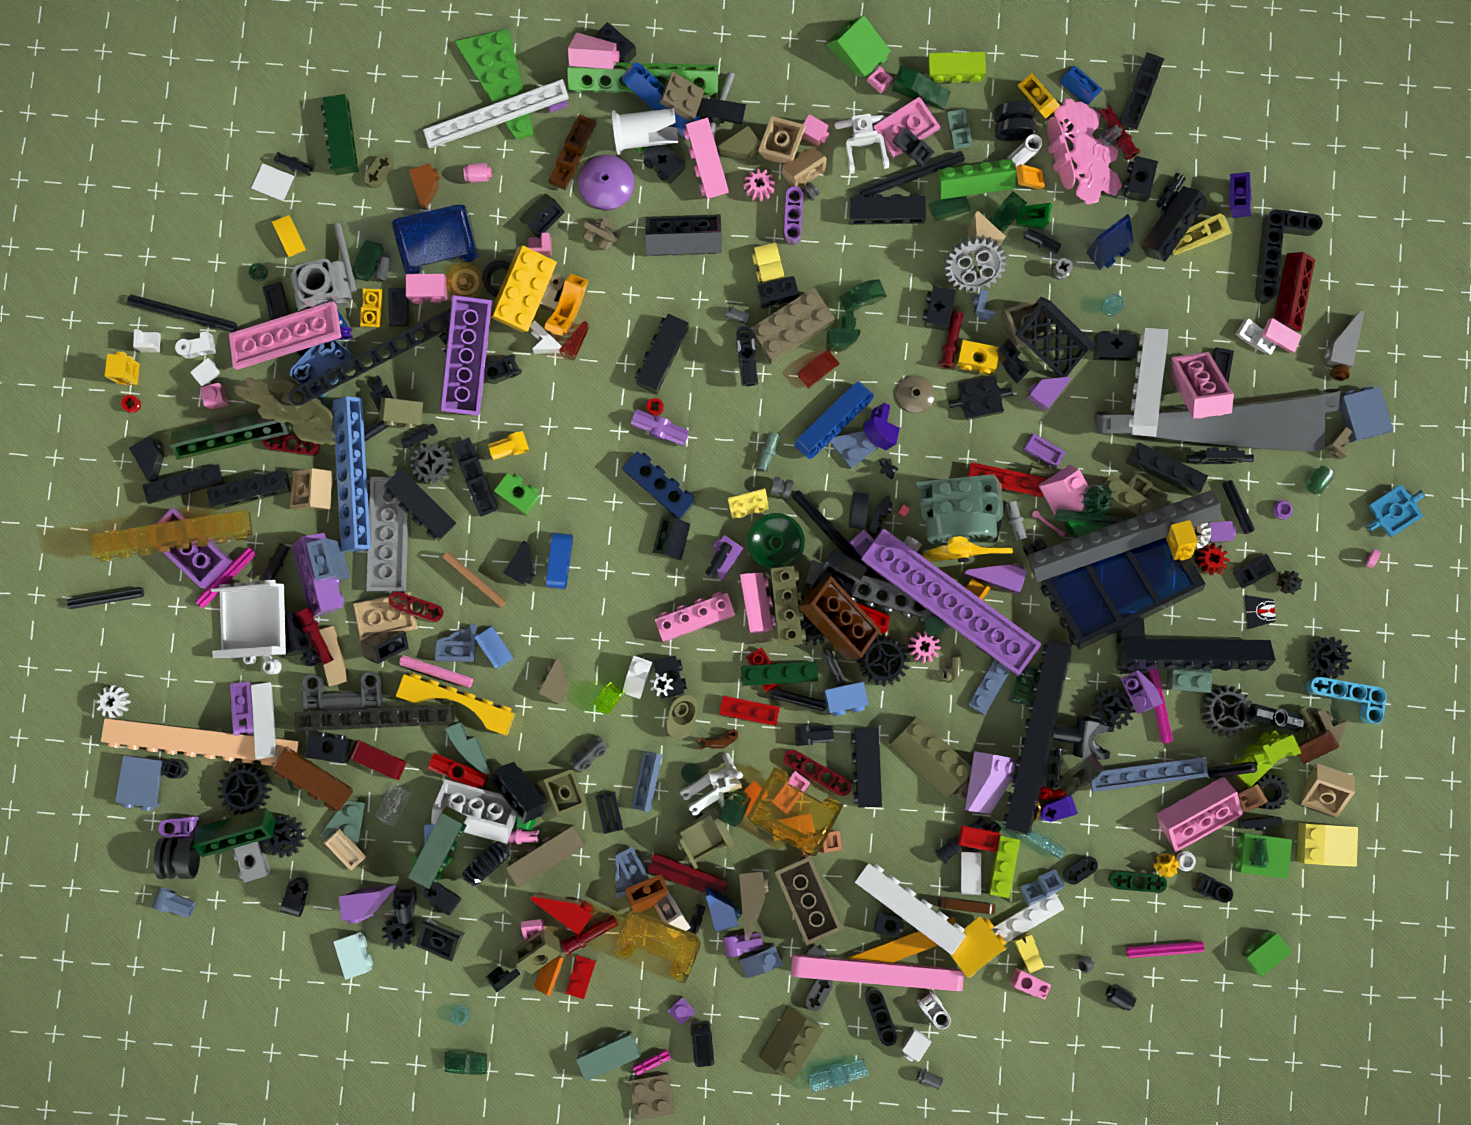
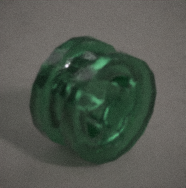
M254 263L249 267V275L255 281L262 282L267 278L268 271L262 264ZM258 268L263 271L262 273L260 272V276L254 274Z

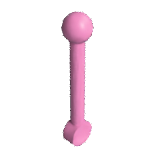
M1034 511L1032 513L1033 518H1038L1039 520L1044 522L1050 528L1055 530L1060 537L1063 538L1066 536V532L1064 530L1058 529L1049 521L1040 516L1039 511Z

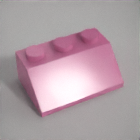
M763 573L741 574L740 580L750 635L773 631L772 626H776L774 614L770 615L769 607H773L771 595L767 596L766 588H769L768 577H764Z

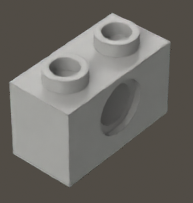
M262 840L233 849V857L239 864L238 874L244 883L272 874ZM249 855H251L254 858V864L252 866L249 865L247 862V858Z

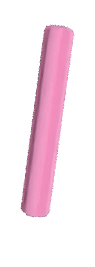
M402 655L399 664L401 666L471 688L473 684V678L405 655Z

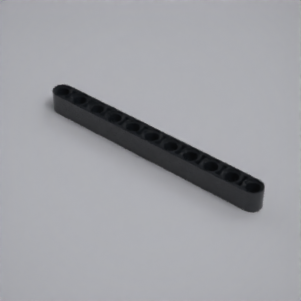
M450 309L294 388L289 393L290 402L296 406L304 405L447 331L449 327L447 314L450 313ZM433 321L440 324V330L437 332L430 329V323ZM415 330L423 332L424 337L422 340H415L413 338ZM404 339L407 343L406 348H397L396 341ZM387 348L390 355L387 358L380 357L379 349ZM365 356H369L373 360L372 365L369 367L363 366L361 362ZM347 365L355 367L356 372L354 375L348 376L345 374L344 369ZM330 374L338 376V382L334 385L327 382V377ZM312 383L321 385L319 393L314 394L310 391ZM295 392L303 393V401L295 402L293 394Z

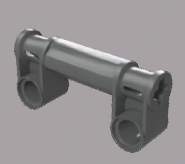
M367 672L362 675L361 692L324 693V679L317 674L307 675L302 682V707L304 712L309 709L324 711L366 709V707L378 706V708L383 707L382 678L377 672ZM370 675L375 678L373 686H370L367 682V678ZM312 678H315L317 680V686L315 688H312L310 686V680Z

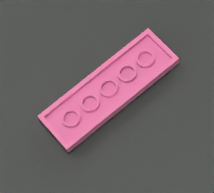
M334 301L230 333L229 339L233 367L239 370L341 338L337 304Z

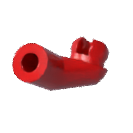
M1041 787L1039 798L1051 802L1066 797L1068 794L1065 787L1056 790Z

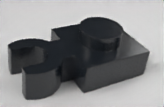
M377 375V384L373 385L370 380H367V384L370 389L374 390L370 395L380 411L381 397L392 399L394 397L388 386H383L382 379Z

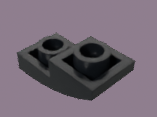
M886 496L876 509L869 525L868 534L875 535L877 531H880L882 520L879 517L886 518L887 513L891 514L893 502H889V496Z

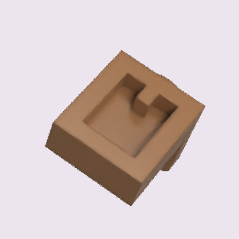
M1258 784L1238 794L1240 806L1244 809L1245 813L1268 802Z

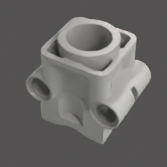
M316 260L296 265L293 272L290 273L299 312L332 301L337 304V308L348 306V301L352 300L349 284L346 281L347 275L344 262ZM325 280L321 288L314 290L315 285L319 281Z

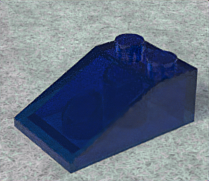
M1129 214L1100 234L1086 252L1099 270L1104 267L1110 268L1116 263L1115 259L1118 256L1124 257L1131 251L1130 247L1134 242Z

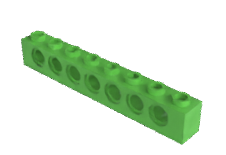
M616 62L614 69L572 67L568 64V90H573L574 92L592 90L595 93L610 91L612 93L629 91V93L635 94L620 78L633 63ZM639 63L656 79L664 77L668 80L669 74L674 71L703 89L704 95L718 93V65ZM589 75L592 80H585L583 76ZM602 76H608L611 80L605 81L602 79ZM702 78L704 82L697 83L695 79Z

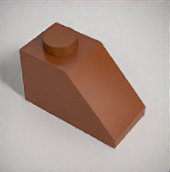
M430 163L409 170L423 210L428 209L439 188L437 180L440 179L438 170L437 168L433 169Z
M660 874L626 888L625 893L632 913L635 915L652 908L669 893V890Z

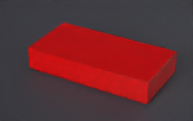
M961 825L957 844L997 852L1000 833Z

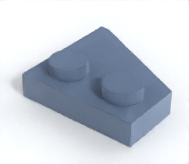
M865 431L837 436L830 441L831 445L851 469L879 448L870 442Z
M472 624L469 628L460 632L457 631L449 637L437 640L435 661L475 662L476 639L474 636L477 631L476 624Z

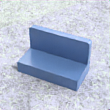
M493 626L480 635L476 634L474 636L496 669L501 668L514 659Z

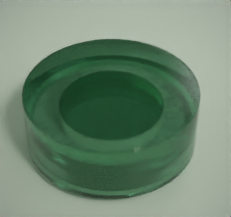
M930 617L925 621L924 630L928 635L938 636L943 632L944 624L940 618Z
M688 763L682 768L681 775L686 782L693 783L700 778L701 770L698 765Z

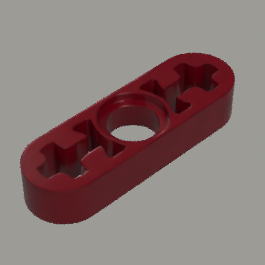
M293 435L274 437L276 441L282 442V445L273 444V447L269 444V440H273V438L263 440V444L267 449L276 452L315 456L320 450V445L312 442L315 448L309 452L307 448L301 447L302 440ZM293 439L296 441V447L289 450L287 442ZM302 441V444L310 445V442Z
M394 592L388 599V604L392 609L432 623L440 621L444 614L441 606L402 592ZM397 596H400V600L403 602H406L407 599H410L409 603L407 604V610L403 609V607L405 606L404 604L399 603L398 606L394 605L395 602L392 600V598L396 599ZM413 602L420 603L421 611L413 612L410 605ZM425 605L429 606L427 608L429 611L437 609L439 616L432 618V614L428 612L425 613V616L422 615Z

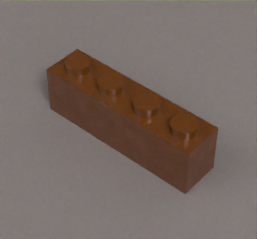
M286 746L273 764L275 775L281 779L286 777L291 780V785L299 790L301 788L305 789L311 798L315 800L321 799L325 802L324 805L331 810L337 809L340 811L353 793L352 787Z

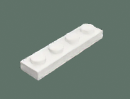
M1055 893L994 925L992 930L996 935L1000 933L1005 941L1009 942L1064 910V907Z

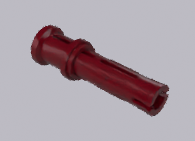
M1106 106V110L1103 108L1100 114L1110 129L1115 125L1122 128L1121 135L1116 138V145L1124 152V158L1130 160L1141 151L1134 145L1132 136L1125 132L1111 106Z
M952 311L946 344L941 348L943 353L938 366L943 369L952 370L955 368L954 359L955 355L958 354L956 346L964 316L959 311L958 316L956 314L957 311Z
M309 607L296 613L295 616L299 617L303 626V632L308 634L322 665L333 661L334 658L318 628L319 622H316L311 612L312 608Z
M612 914L579 935L575 933L571 938L565 941L561 940L560 944L569 957L575 950L585 948L586 943L619 926Z

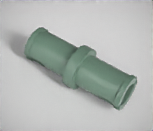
M773 432L768 433L769 435L764 448H761L762 454L756 468L768 472L772 457L776 454L774 451L780 435Z

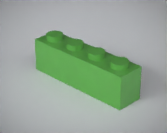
M1012 159L938 169L937 188L941 199L1015 189L1016 169Z

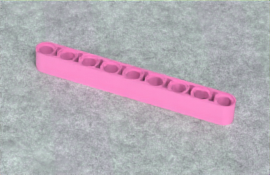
M801 954L792 955L791 976L950 991L963 990L964 972L956 968Z

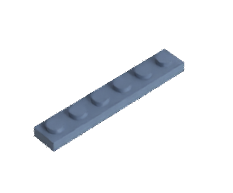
M1205 757L1089 772L1091 792L1209 777Z

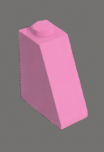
M576 33L568 47L569 66L614 69L616 62H619L620 54L619 51H616V43Z

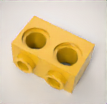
M116 351L114 354H107L105 377L117 384L137 386L140 363L133 360V357L127 356V353Z

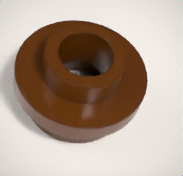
M1335 365L1330 371V376L1336 381H1344L1350 377L1349 368L1345 365Z

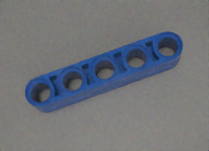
M633 63L622 76L623 82L653 110L669 109L659 103L665 86L641 64ZM675 113L676 123L670 126L677 128V132L685 139L683 129L686 128L685 124L691 122ZM696 116L692 122L698 121L700 119Z
M861 382L855 383L796 440L795 448L808 459L816 456L872 401L874 394Z

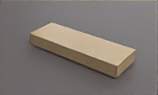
M331 626L320 629V633L334 658L333 661L323 665L329 687L349 682L335 627Z

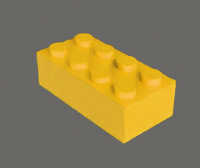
M525 246L518 247L491 309L490 318L522 333L528 332L557 262Z

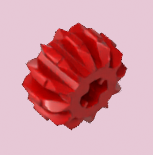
M1211 543L1210 546L1206 545L1203 549L1197 551L1200 556L1195 557V560L1200 561L1197 564V568L1203 566L1202 573L1208 571L1209 575L1212 576L1214 573L1221 574V569L1227 568L1224 562H1228L1230 559L1224 558L1228 551L1221 552L1222 545L1216 547L1215 543ZM1214 556L1215 560L1210 562L1209 558Z

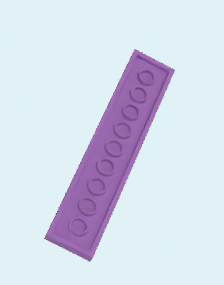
M885 529L882 530L861 559L862 562L1017 676L1020 675L1041 646L1040 642Z

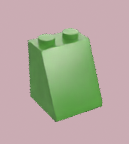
M864 15L850 19L825 43L826 47L858 78L870 76L875 71L874 67L877 64L881 65L888 59L887 55L891 52Z

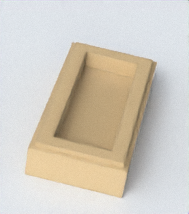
M340 829L324 842L350 871L366 858L360 849Z

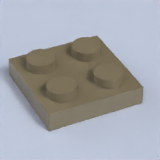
M672 71L669 74L659 103L669 109L674 108L675 113L692 122L696 117L704 90Z
M669 1073L629 1080L636 1121L675 1114Z

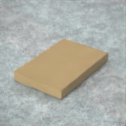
M390 596L353 604L360 641L375 633L417 630L416 617L392 609L388 604ZM397 596L396 599L392 598V600L395 602L394 605L398 606L399 603L404 604L405 606L403 607V609L407 610V604L409 603L410 599H407L406 602H403L400 600V596ZM412 603V604L410 605V608H411V610H412L413 612H415V611H414V606H413V603Z

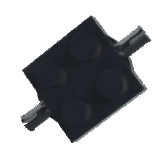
M995 375L959 382V399L948 401L949 408L961 406L966 420L996 415L1004 412L1002 397L1013 396L1012 388L1000 390Z
M1212 447L1207 448V451H1202L1198 455H1187L1186 460L1187 463L1196 462V465L1235 464L1238 462H1253L1254 455H1245V450H1238L1237 447L1226 448V451H1219V448Z

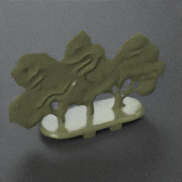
M248 377L244 379L248 388L234 386V391L238 396L246 401L260 405L257 411L262 418L273 419L279 423H291L293 425V432L300 440L320 445L325 443L336 445L333 440L336 435L331 431L334 427V417L331 411L322 405L321 401L317 398L301 406L292 404L289 400V393L297 386L285 379L277 380L270 390L264 381ZM295 392L293 394L295 402L303 401V393Z

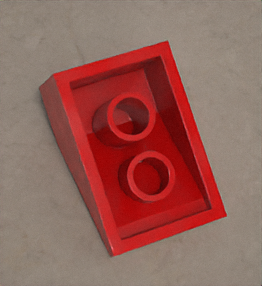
M536 893L530 899L577 935L580 934L596 912L593 910L594 906L586 900L582 902L578 899Z

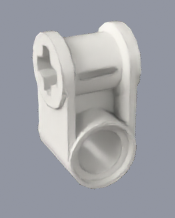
M930 990V994L922 1000L918 999L916 1002L937 1028L946 1029L951 1023V1018L933 990ZM939 1014L946 1015V1021L943 1024L936 1022V1017Z

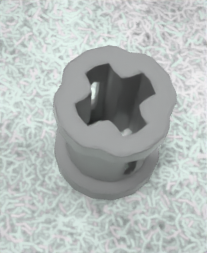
M1066 258L1059 259L1052 270L1054 277L1059 280L1067 278L1073 268L1072 262Z

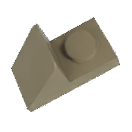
M1325 709L1313 711L1312 714L1315 720L1319 721L1318 725L1322 732L1330 729L1339 744L1347 721H1339L1332 724V716Z

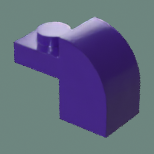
M886 403L875 407L871 413L872 418L864 422V431L871 443L884 450H888L897 444L900 429L887 422L890 405Z

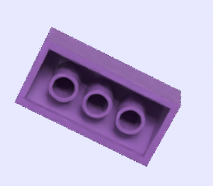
M325 533L303 536L292 545L307 608H312L311 612L314 618L338 611L344 604L343 595L339 592L338 588L339 580L329 578L316 581L307 543L326 538Z
M396 885L356 889L339 896L341 921L348 920V924H352L373 916V913L378 911L394 892Z

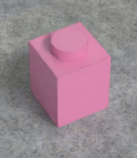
M809 114L803 123L806 125L802 138L819 147L821 142L825 143L829 136V125Z
M215 383L200 387L204 406L208 409L214 410L229 406L226 388L221 384Z

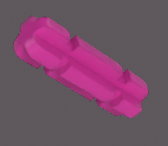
M665 1049L659 1052V1054L643 1060V1063L635 1064L633 1066L636 1075H640L645 1070L648 1071L660 1065L661 1062L670 1060L671 1056L668 1050Z

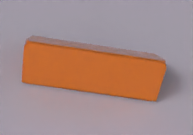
M561 954L541 967L536 979L535 989L547 996L551 995L563 962Z

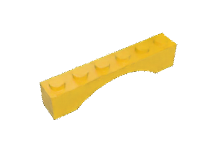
M412 672L410 675H403L396 697L413 703L437 698L457 701L475 712L487 729L508 735L516 714L511 712L512 708L501 705L500 708L493 706L494 702L485 698L482 701L476 700V695L468 692L462 695L457 693V688L448 685L446 688L440 687V682L428 679V682L420 680L422 676Z

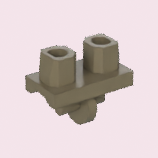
M608 216L603 220L600 218L596 219L595 222L600 224V226L590 221H585L583 225L586 228L583 238L593 242L597 234L602 236L598 246L605 250H609L613 242L618 241L619 236L606 230L613 231L614 225L610 224L611 218Z

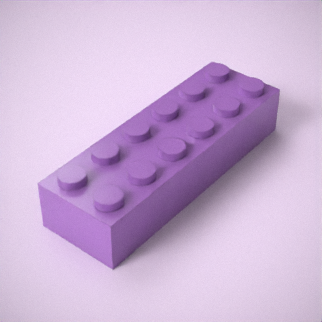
M452 296L439 411L480 415L492 300Z

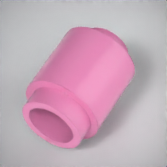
M487 163L468 164V166L463 168L466 182H488L489 178L492 177L491 166H487Z

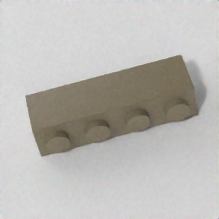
M566 825L558 830L560 833L558 836L553 838L550 835L542 840L543 845L539 848L533 846L525 851L527 855L520 859L517 856L509 861L510 866L506 870L517 888H520L586 846L575 825L572 827Z

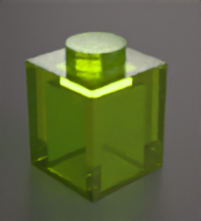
M610 682L593 704L596 705V709L599 712L609 715L614 711L626 693Z

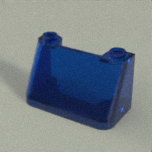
M465 205L448 206L391 221L406 274H418L423 269V265L457 257L464 260V262H472L475 258L479 257L470 214Z

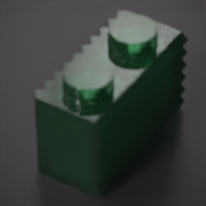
M741 790L733 792L726 799L725 805L721 810L722 812L718 817L719 820L736 827L743 820L751 801L748 794Z

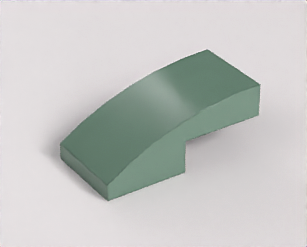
M966 109L946 112L953 149L973 146Z

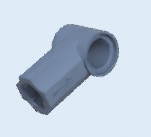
M160 887L152 907L163 912H172L189 918L194 911L196 902L177 895L171 889Z

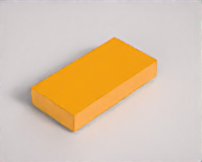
M1023 164L1015 166L1019 185L1035 189L1045 187L1042 169Z

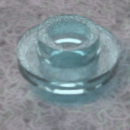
M456 1006L451 1012V1020L457 1026H463L470 1020V1011L465 1006ZM458 1012L464 1013L463 1019L458 1017Z

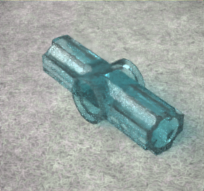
M864 1058L846 1064L837 1063L827 1067L826 1070L807 1075L812 1093L831 1087L840 1088L848 1085L851 1081L869 1076Z

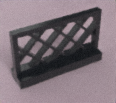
M1040 297L1036 302L1038 306L1015 335L1060 378L1067 377L1088 350L1092 352L1096 345L1055 304L1046 298ZM1042 312L1044 314V322L1037 323V316ZM1055 324L1056 333L1048 334L1049 325ZM1044 326V335L1036 336L1037 327ZM1028 328H1032V337L1025 338L1023 336L1024 332ZM1066 335L1067 344L1060 345V336ZM1055 337V346L1048 347V338ZM1044 339L1043 348L1037 349L1036 340ZM1072 347H1079L1081 349L1076 356H1072ZM1067 348V357L1060 358V349ZM1055 350V359L1048 360V351ZM1067 361L1066 368L1061 372L1059 370L1060 362Z

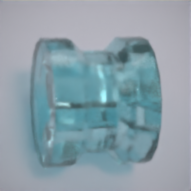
M1111 294L1103 302L1102 309L1104 313L1108 316L1117 315L1124 307V300L1120 295Z

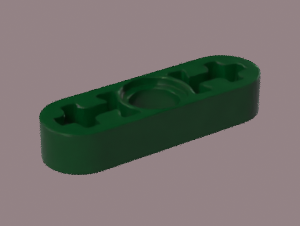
M1114 871L1108 878L1109 884L1119 890L1161 893L1167 888L1166 879L1158 874ZM1119 875L1122 879H1128V883L1119 882V886H1117V883L1113 880ZM1136 876H1140L1143 880L1142 886L1138 888L1133 885V879ZM1158 878L1162 885H1159L1158 889H1156V886L1149 885L1148 881L1155 882Z

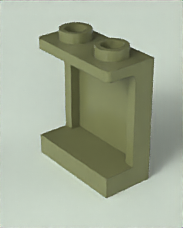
M716 809L674 831L677 836L675 842L680 850L684 849L685 854H683V857L688 865H693L694 869L698 868L696 862L722 847L727 846L729 851L736 847Z

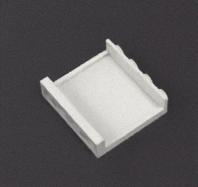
M264 580L263 584L259 581L248 582L249 585L247 586L246 583H234V587H231V584H221L219 588L211 589V592H220L221 650L212 651L213 658L286 654L284 584H276L275 580Z

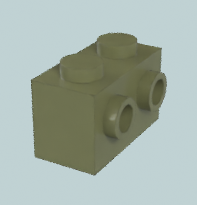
M381 397L379 420L384 421V425L396 426L397 422L403 423V427L415 428V425H421L423 402Z

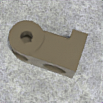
M552 274L539 304L540 308L554 313L558 305L556 301L564 287L562 276Z

